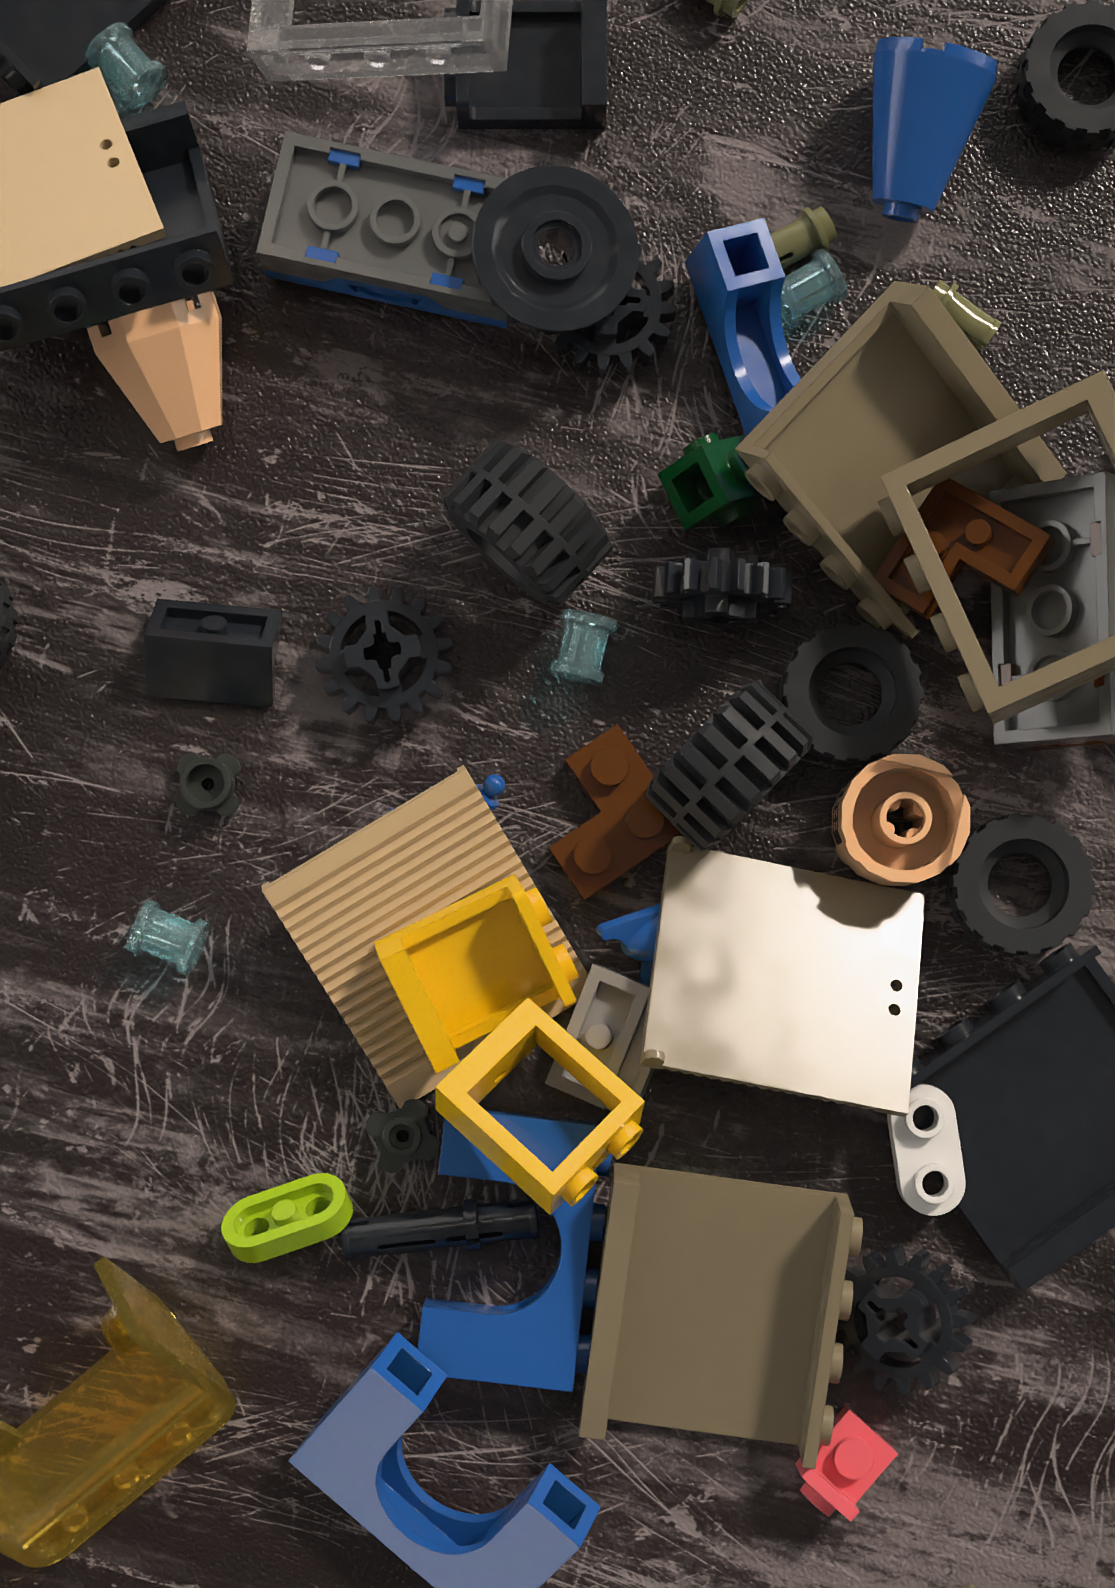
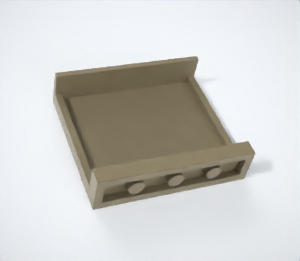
M894 281L734 450L749 466V470L745 473L749 483L765 498L771 501L776 499L788 513L783 518V522L790 532L808 546L814 545L822 554L824 559L821 561L820 567L824 573L845 590L850 588L860 600L856 606L860 616L868 624H872L874 629L883 631L889 628L913 638L919 631L906 616L911 609L892 599L874 577L902 535L901 533L893 537L877 501L889 496L880 476L1020 409L930 286ZM1038 436L951 477V479L989 500V491L1062 479L1067 473L1041 437ZM933 486L912 496L917 509H919Z

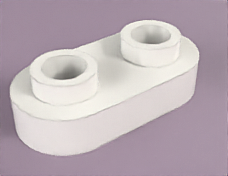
M919 1083L910 1090L908 1115L900 1117L887 1114L896 1183L900 1196L907 1205L917 1212L937 1216L951 1211L959 1204L965 1192L966 1180L954 1105L942 1090ZM928 1105L933 1110L934 1121L929 1128L919 1130L913 1123V1113L918 1107ZM931 1171H939L944 1179L942 1189L933 1195L926 1194L922 1186L924 1176Z

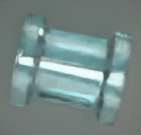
M118 22L111 24L94 37L87 48L85 57L93 69L99 67L100 71H103L120 90L119 99L128 109H136L144 106L159 94L168 79V70L160 61H151L135 44L133 31L128 25Z
M818 249L811 254V261L808 264L785 276L781 294V320L790 329H795L802 325V317L831 300L835 303H840L848 297V289L844 277L833 258L824 249Z
M564 609L561 620L566 624L558 659L551 662L549 673L581 683L602 685L604 673L600 669L609 634L616 633L618 623L598 614Z
M148 899L138 912L129 933L126 949L135 954H140L144 951L174 963L177 966V972L187 976L195 967L203 951L209 934L210 923L202 919H198L195 923L161 910L158 902Z

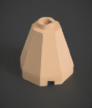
M211 291L197 295L201 308L195 309L192 300L185 301V298L108 321L112 332L110 335L106 325H95L87 328L96 356L160 443L174 440L177 451L213 441L210 428L222 425V317L214 292Z

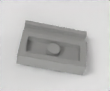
M592 964L566 1032L643 1099L655 1069L639 1065L650 985L602 965ZM554 1060L545 1084L602 1109L610 1110Z

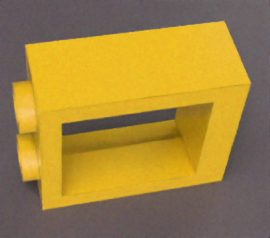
M528 997L435 1087L436 1110L550 1216L564 1201L570 1206L576 1205L596 1183L598 1175L594 1170L610 1154L617 1160L624 1156L643 1133V1129L639 1124L645 1101ZM537 1045L612 1111L553 1172L478 1104Z

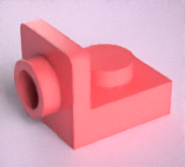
M845 1405L834 1418L830 1445H819L816 1469L803 1468L801 1458L795 1463L801 1477L806 1481L800 1488V1491L827 1517H830L837 1509L852 1522L860 1512L856 1506L857 1501L894 1460L898 1453Z

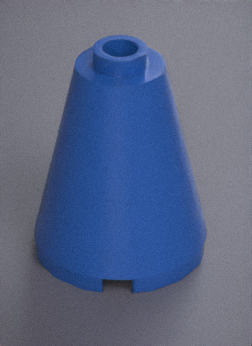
M887 37L878 40L875 53L873 54L872 201L884 206L883 217L899 222L918 223L920 214L934 213L997 80V61L982 52L945 42L944 50L922 48L924 38Z

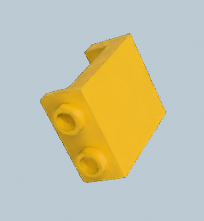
M515 874L374 942L380 962L436 1074L460 1062L455 1049L493 1031L527 997L539 1008L557 999H561L565 1007L577 1002L569 983L580 978L564 944L561 943L552 948L542 928L553 922L546 904L537 887L525 892Z

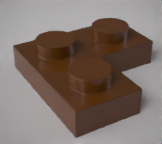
M951 478L934 485L918 509L951 583L954 582L965 566L1019 597L1055 543L1050 534ZM903 532L874 577L892 599L928 620L938 606L932 590L920 595L903 559L915 554L906 532Z
M618 724L565 759L566 764L600 813L551 845L549 850L584 901L666 846L674 837L682 835L645 798L649 782L654 776Z

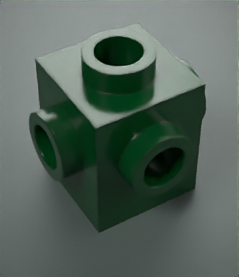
M717 433L705 435L688 444L682 450L684 456L657 474L684 531L716 522L721 530H725L742 523L755 514L752 504L764 496L747 480L745 473L749 470V466L734 450L744 440L746 435L719 440Z

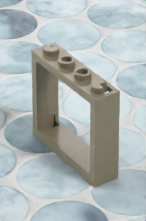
M1104 370L880 476L889 495L877 501L893 537L906 532L915 554L903 559L920 595L932 590L942 611L930 617L946 654L959 649L969 672L957 677L973 713L986 708L994 724L1114 671L1115 635L999 687L912 496L1088 413L1115 469V391Z

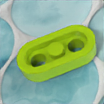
M328 1173L312 1174L241 1199L225 1214L221 1231L232 1254L238 1260L246 1263H259L337 1235L349 1223L353 1213V1204L343 1182L338 1177Z

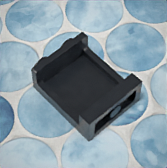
M456 0V8H445V47H456V68H444L445 107H456L459 129H606L607 0Z

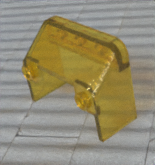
M104 1256L94 1264V1267L113 1303L102 1320L101 1330L107 1343L114 1349L17 1429L0 1420V1553L27 1567H45L67 1557L220 1430L231 1419L236 1409V1400L225 1379L163 1301Z

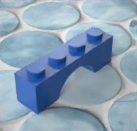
M765 218L706 232L685 261L746 436L801 380L792 363L784 338L781 320V294L785 275Z

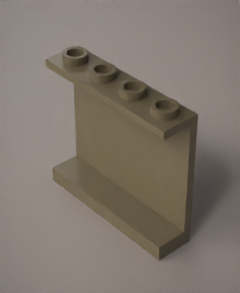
M614 1162L590 1332L591 1345L580 1405L579 1437L605 1440L608 1419L798 1445L802 1467L816 1469L819 1445L829 1446L833 1432L834 1409L833 1406L825 1405L828 1384H839L842 1373L843 1344L835 1343L838 1320L848 1321L852 1308L853 1282L844 1280L848 1257L858 1258L863 1235V1220L861 1217H854L848 1194Z

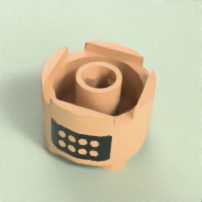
M892 754L872 762L859 770L841 788L832 808V836L836 844L838 857L857 875L878 885L907 886L936 876L960 856L970 834V805L965 794H962L959 785L952 778L953 775L944 765L920 754ZM901 806L904 808L903 818L912 821L913 825L912 829H908L897 836L894 834V825L887 822L886 815Z

